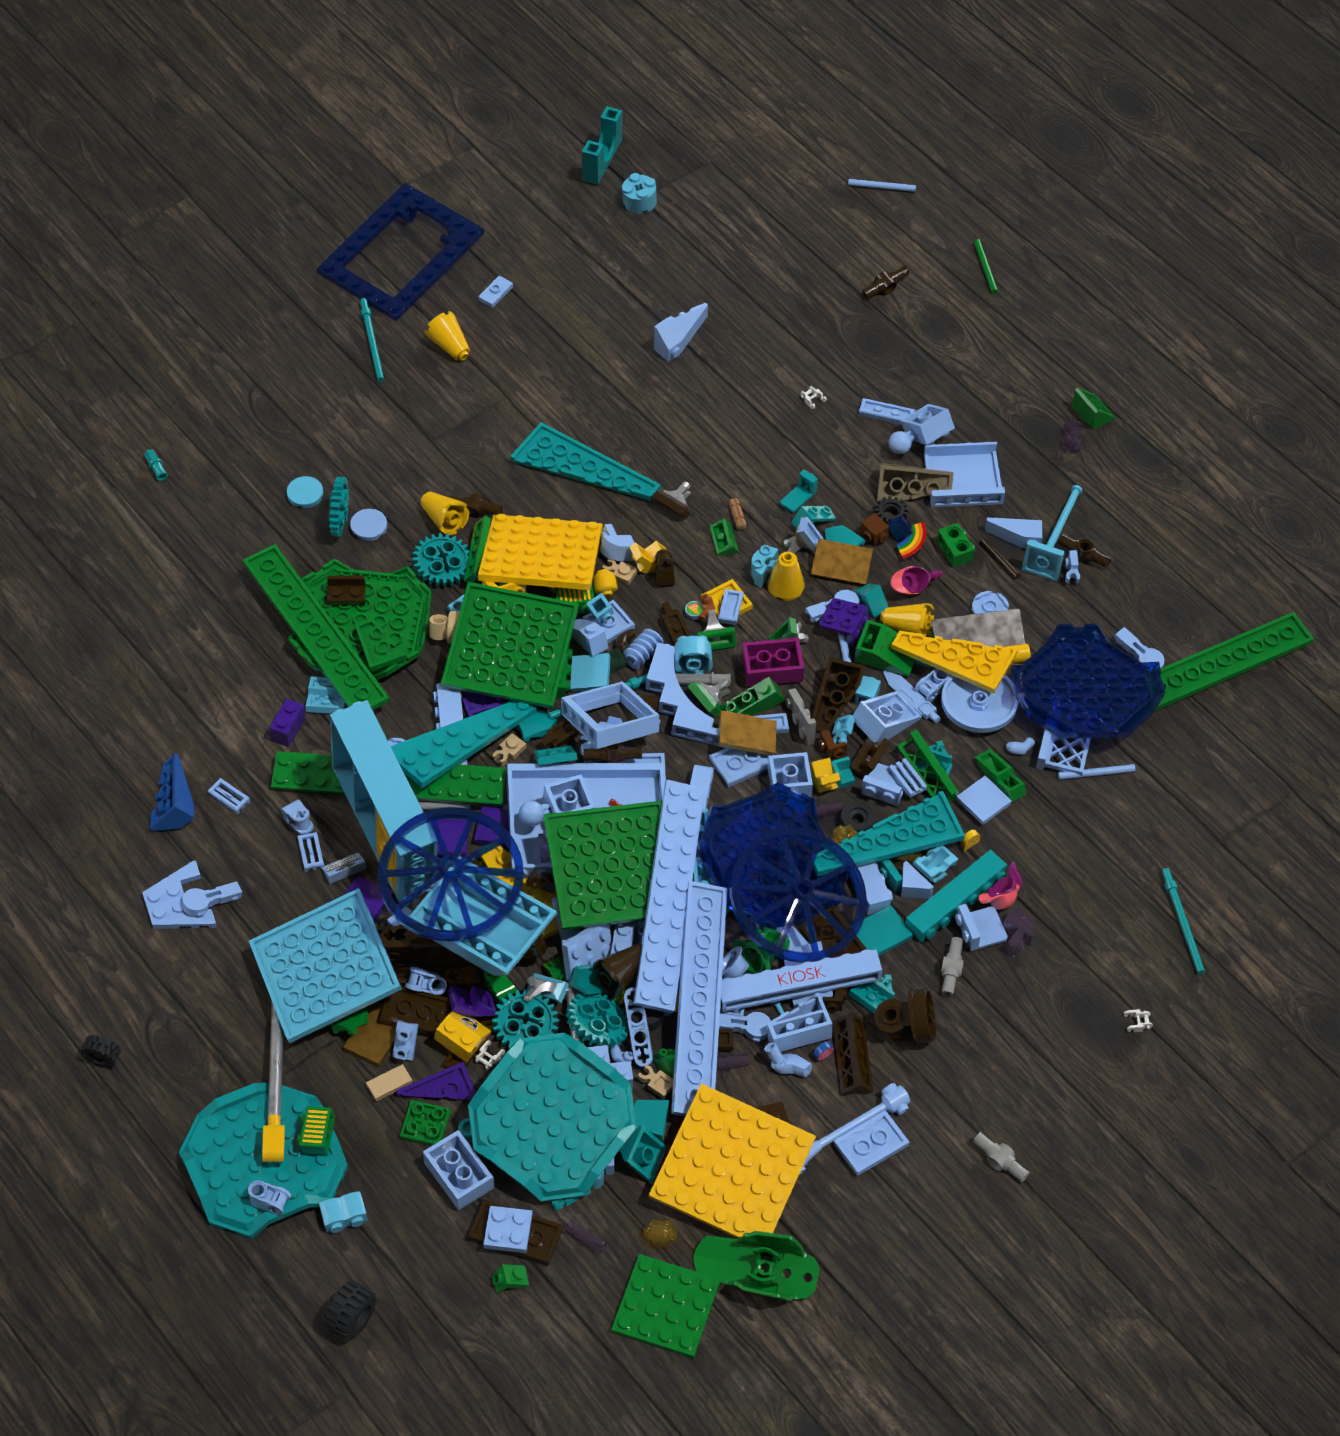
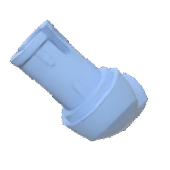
M774 1042L767 1044L764 1048L772 1061L771 1067L780 1074H796L803 1077L810 1074L812 1064L796 1054L782 1055L777 1044Z

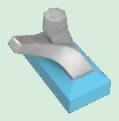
M533 973V976H529L527 979L529 985L526 990L528 993L524 996V1000L531 1001L535 996L542 993V998H549V1000L562 1003L569 984L565 981Z

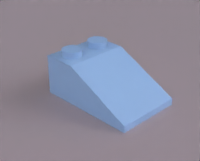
M898 691L861 701L852 715L855 718L854 722L874 743L876 741L880 742L883 738L891 739L922 717Z

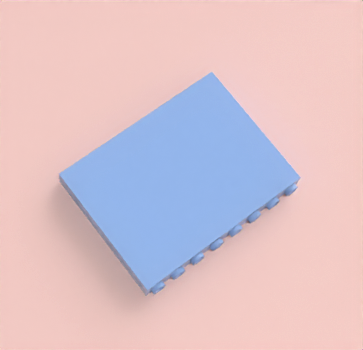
M663 763L507 764L511 877L522 879L529 877L531 872L552 874L544 820L536 826H527L519 817L520 807L525 802L536 801L541 805L545 804L543 799L544 785L582 774L595 808L661 801L665 784Z

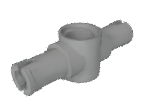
M958 937L951 939L949 953L943 958L941 974H943L944 981L941 994L946 997L953 996L955 983L958 978H961L964 962L961 956L963 940Z
M981 1132L974 1138L973 1143L987 1153V1161L992 1168L997 1171L1004 1170L1005 1172H1010L1021 1183L1027 1178L1030 1172L1015 1161V1153L1008 1145L1004 1143L1000 1145L998 1143L994 1144Z

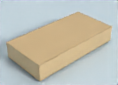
M402 1064L366 1082V1086L377 1102L395 1093L396 1090L412 1084L413 1081Z

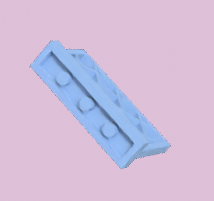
M1052 697L1036 769L1043 770L1044 767L1082 776L1097 711L1059 702L1060 698ZM1061 709L1070 711L1072 715L1065 718L1061 713ZM1083 714L1091 716V720L1084 723L1079 716ZM1076 719L1080 725L1073 728L1069 721ZM1065 724L1068 731L1061 733L1057 727ZM1083 728L1087 735L1080 738L1076 731ZM1072 734L1076 741L1069 743L1065 737ZM1061 739L1065 746L1058 749L1054 742ZM1080 744L1084 750L1076 753L1073 746ZM1068 749L1073 756L1066 759L1061 752ZM1058 755L1062 761L1055 763L1051 762L1050 758ZM1076 759L1080 764V768L1072 767L1069 762Z

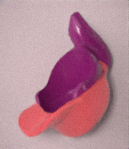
M909 566L897 571L892 576L890 584L899 593L906 595L918 594L928 586L929 582L939 579L943 572L939 570L927 572L921 567Z
M1015 862L1009 865V876L1001 878L992 888L987 890V893L979 895L981 903H990L996 910H1003L1009 908L1015 902L1017 891L1022 886V878Z

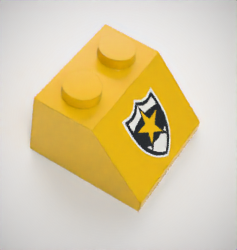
M453 1011L438 1026L434 1039L467 1063L492 1031L470 1015Z

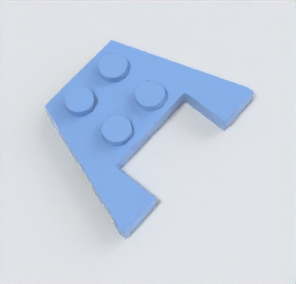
M196 860L142 892L153 929H179V926H191V928H199V926L217 927L212 909H208L203 916L198 917L187 914L182 908V898L184 895L182 884L201 879Z

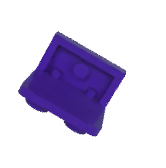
M833 598L823 614L819 626L846 634L848 646L855 648L866 621L871 619L868 615L867 606Z

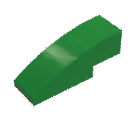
M989 749L975 756V761L985 776L1012 802L1026 795L1025 783L1013 773V767L993 750Z

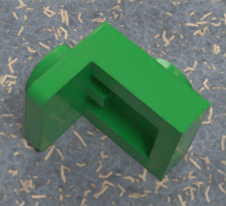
M561 956L552 958L543 964L545 972L551 978L569 982V980H566L564 959Z
M501 1265L493 1273V1284L495 1285L496 1293H502L506 1288L525 1289L529 1286L525 1265Z

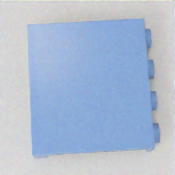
M997 442L925 445V468L954 472L951 490H932L931 495H929L931 507L1003 504L1005 489L1001 485L996 455Z

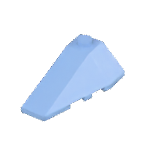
M703 303L693 307L688 313L680 312L675 318L672 316L667 317L654 326V350L668 362L678 357L707 318L708 304Z

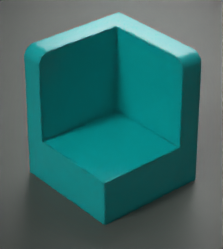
M849 757L831 761L834 773H839L841 779L836 781L838 786L836 789L855 784L854 776L850 770L851 760Z

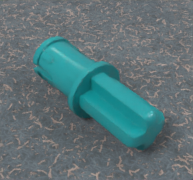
M153 449L146 450L144 456L149 463V469L154 472L158 481L165 480L168 474L162 466V460L157 457Z

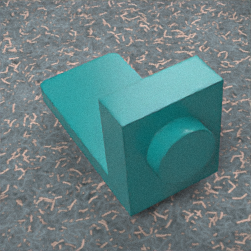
M802 470L799 473L798 486L780 501V505L795 513L817 493L818 478L812 473Z
M801 506L791 523L797 530V526L803 517H808L812 524L815 521H834L836 517L827 506Z

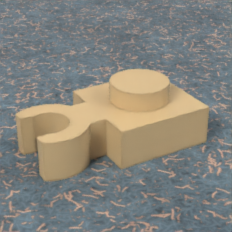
M609 558L607 565L611 567L603 565V569H608L615 574L617 581L628 586L636 576L638 569L622 561L618 565Z
M512 733L499 745L500 750L493 753V760L495 761L501 757L503 759L500 760V765H506L509 757L514 760L527 748L526 743Z
M645 1065L644 1071L648 1075L645 1076L639 1073L638 1079L643 1083H649L647 1089L665 1099L673 1090V1078L661 1070L655 1074L650 1066Z

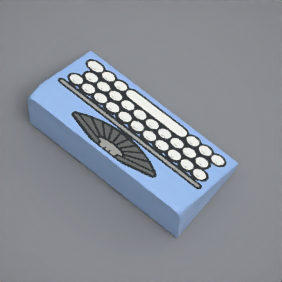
M355 853L322 867V870L331 884L365 870L366 863L359 853Z

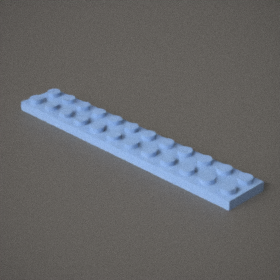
M666 780L664 784L633 1005L667 1013L675 1011L682 959L686 890L688 889V881L693 879L705 791L704 788Z
M688 881V889L686 890L671 1114L685 1117L701 1083L712 1089H715L727 903V888Z

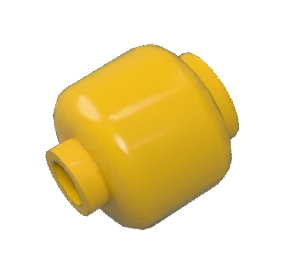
M602 569L593 576L592 584L595 594L599 595L602 593L605 598L612 597L613 593L618 589L615 574L608 569Z

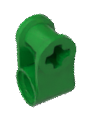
M484 970V984L491 992L497 1004H502V998L508 1000V993L512 994L513 997L516 995V988L506 975L494 976Z

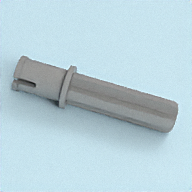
M714 672L712 674H676L679 685H689L694 681L714 686L723 679H727L730 683L729 686H731V674H714Z

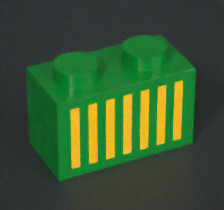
M592 585L591 590L555 587V599L579 603L577 614L590 613L586 603L594 598Z
M306 1107V1112L302 1114L301 1118L302 1132L298 1134L297 1144L304 1154H329L336 1117L332 1108Z

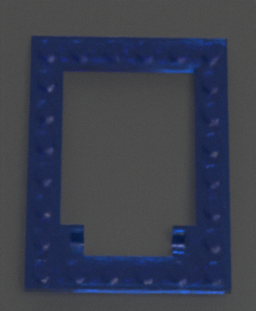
M405 182L317 268V273L359 299H367V304L397 321L485 231L484 228ZM416 211H419L448 228V236L444 234L440 236V242L446 246L395 297L390 296L344 268L396 216L411 223L416 217Z

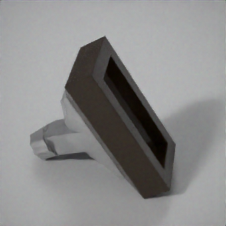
M684 481L675 491L664 490L654 493L653 498L658 503L681 517L687 519L690 514L686 503V498L691 494L688 491L690 487L688 482Z

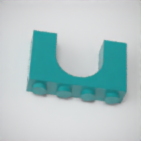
M606 106L600 117L601 132L599 143L588 140L582 150V181L596 185L599 184L622 141V110Z

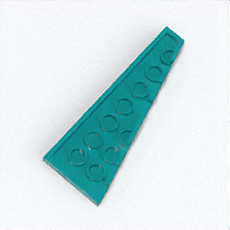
M542 422L510 456L511 461L514 463L651 501L654 493L661 489V485Z
M511 701L390 747L402 771L423 788L534 715L537 708L529 703Z
M940 791L938 795L930 799L926 798L922 803L916 806L912 805L906 811L898 815L894 814L874 824L872 828L866 831L858 832L856 836L849 840L846 838L842 840L841 844L832 848L828 847L812 855L810 862L816 875L821 876L962 841L965 838V834L944 792Z

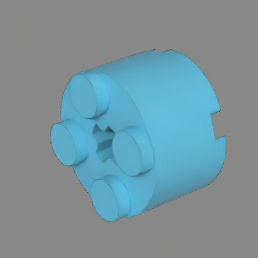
M633 173L624 181L622 195L623 203L627 210L640 214L646 210L649 212L656 206V184L653 178Z
M704 635L679 637L674 646L675 670L683 674H704L708 670L710 672L713 667L712 649L707 637Z

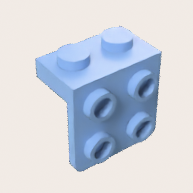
M880 763L877 764L868 776L865 775L862 781L861 794L898 806L905 791L889 771V766ZM897 770V771L899 772V774L902 776V778H903V779L906 781V783L908 784L907 780L905 779V777H904V775L901 773V771H900V770Z
M966 904L958 906L955 919L957 925L962 930L964 941L968 944L970 951L1007 940V934L994 907L969 912Z

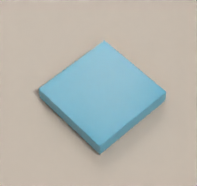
M597 654L593 657L591 655L572 656L571 692L588 691L609 685L610 654Z

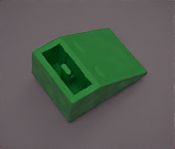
M870 620L866 621L856 647L855 662L909 677L915 659L891 649V644L898 632L884 624Z

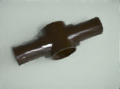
M904 265L894 272H880L875 277L873 284L862 290L863 297L868 300L878 293L890 294L897 287L899 280L909 276V269Z
M474 493L470 497L465 498L449 495V498L464 502L469 510V517L478 518L480 514L498 515L502 514L503 511L502 504L489 503L480 494Z
M1062 534L1058 539V545L1071 551L1077 550L1078 561L1081 563L1093 561L1107 568L1112 560L1111 557L1100 553L1098 549L1094 548L1093 542L1089 539L1075 540L1065 534Z
M617 743L599 749H583L584 761L601 760L604 763H622L625 759H642V747L628 748Z

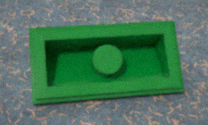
M725 518L709 526L718 556L739 552L732 526Z

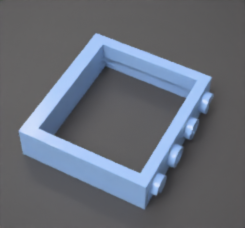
M623 681L561 698L562 715L597 749L659 732V724L661 723L659 714ZM621 702L638 719L601 728L585 711Z

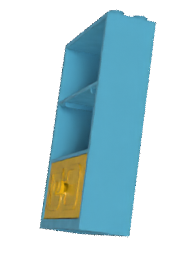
M358 701L348 708L334 711L330 714L332 768L399 905L412 900V897L420 891H431L436 885L437 838L368 701Z

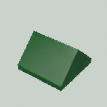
M1080 388L1075 389L1072 407L1092 430L1114 420L1115 416L1094 393Z

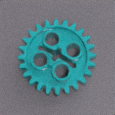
M336 477L330 494L329 525L330 533L335 537L342 536L344 523L348 518L349 489L346 477Z
M439 533L437 538L434 534H432L431 539L425 537V542L419 541V546H415V552H413L412 557L413 570L417 571L418 577L422 576L423 582L428 579V585L434 582L436 587L442 584L443 588H445L447 583L453 587L454 581L460 584V579L464 580L470 552V550H467L468 545H462V539L456 541V536L452 537V539L449 538L448 533L445 537H442L441 533Z
M524 989L521 995L516 990L514 997L508 993V1000L502 998V1005H496L498 1011L493 1015L495 1019H492V1025H496L493 1027V1033H498L496 1035L497 1040L503 1039L502 1046L509 1044L508 1051L520 1038L531 1037L528 1035L529 1031L537 1032V1036L550 1035L558 1031V1027L555 1026L559 1024V1019H556L558 1012L553 1011L554 1004L548 1005L549 998L542 1000V993L535 996L531 1001H526L524 996L527 994V990ZM516 1007H520L523 1009V1011L521 1013H516L513 1011V1009ZM536 1012H540L543 1016L541 1018H536L533 1016V1014ZM515 1026L518 1030L511 1032L508 1030V1027Z
M582 992L581 995L577 994L575 998H572L566 1009L568 1011L566 1017L569 1018L567 1024H572L570 1030H576L575 1036H582V1042L588 1040L589 1046L596 1043V1046L610 1045L614 1048L616 1044L621 1045L630 1032L627 1015L625 1014L626 1009L620 1008L621 1002H614L615 997L609 999L607 993L601 996V993L587 995Z

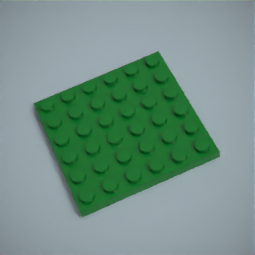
M468 582L443 673L441 687L554 709L579 603Z
M662 800L543 815L562 931L645 920Z

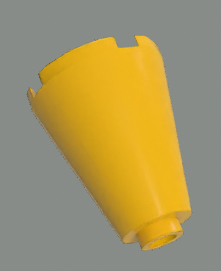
M448 311L449 314L447 315L441 313L429 322V329L424 331L425 335L455 360L463 361L469 356L470 349L458 321L451 311Z
M427 492L421 498V507L442 533H448L449 536L458 533L456 530L460 527L463 529L469 518V510L464 502L434 492Z
M783 552L780 554L771 572L767 587L769 593L774 598H783V601L795 600L802 594L805 583L796 555L792 552Z
M928 603L888 607L881 612L880 621L898 632L919 633L926 637L932 633V631H929V628H932L931 620L934 619V615H931L930 610H934L932 604Z

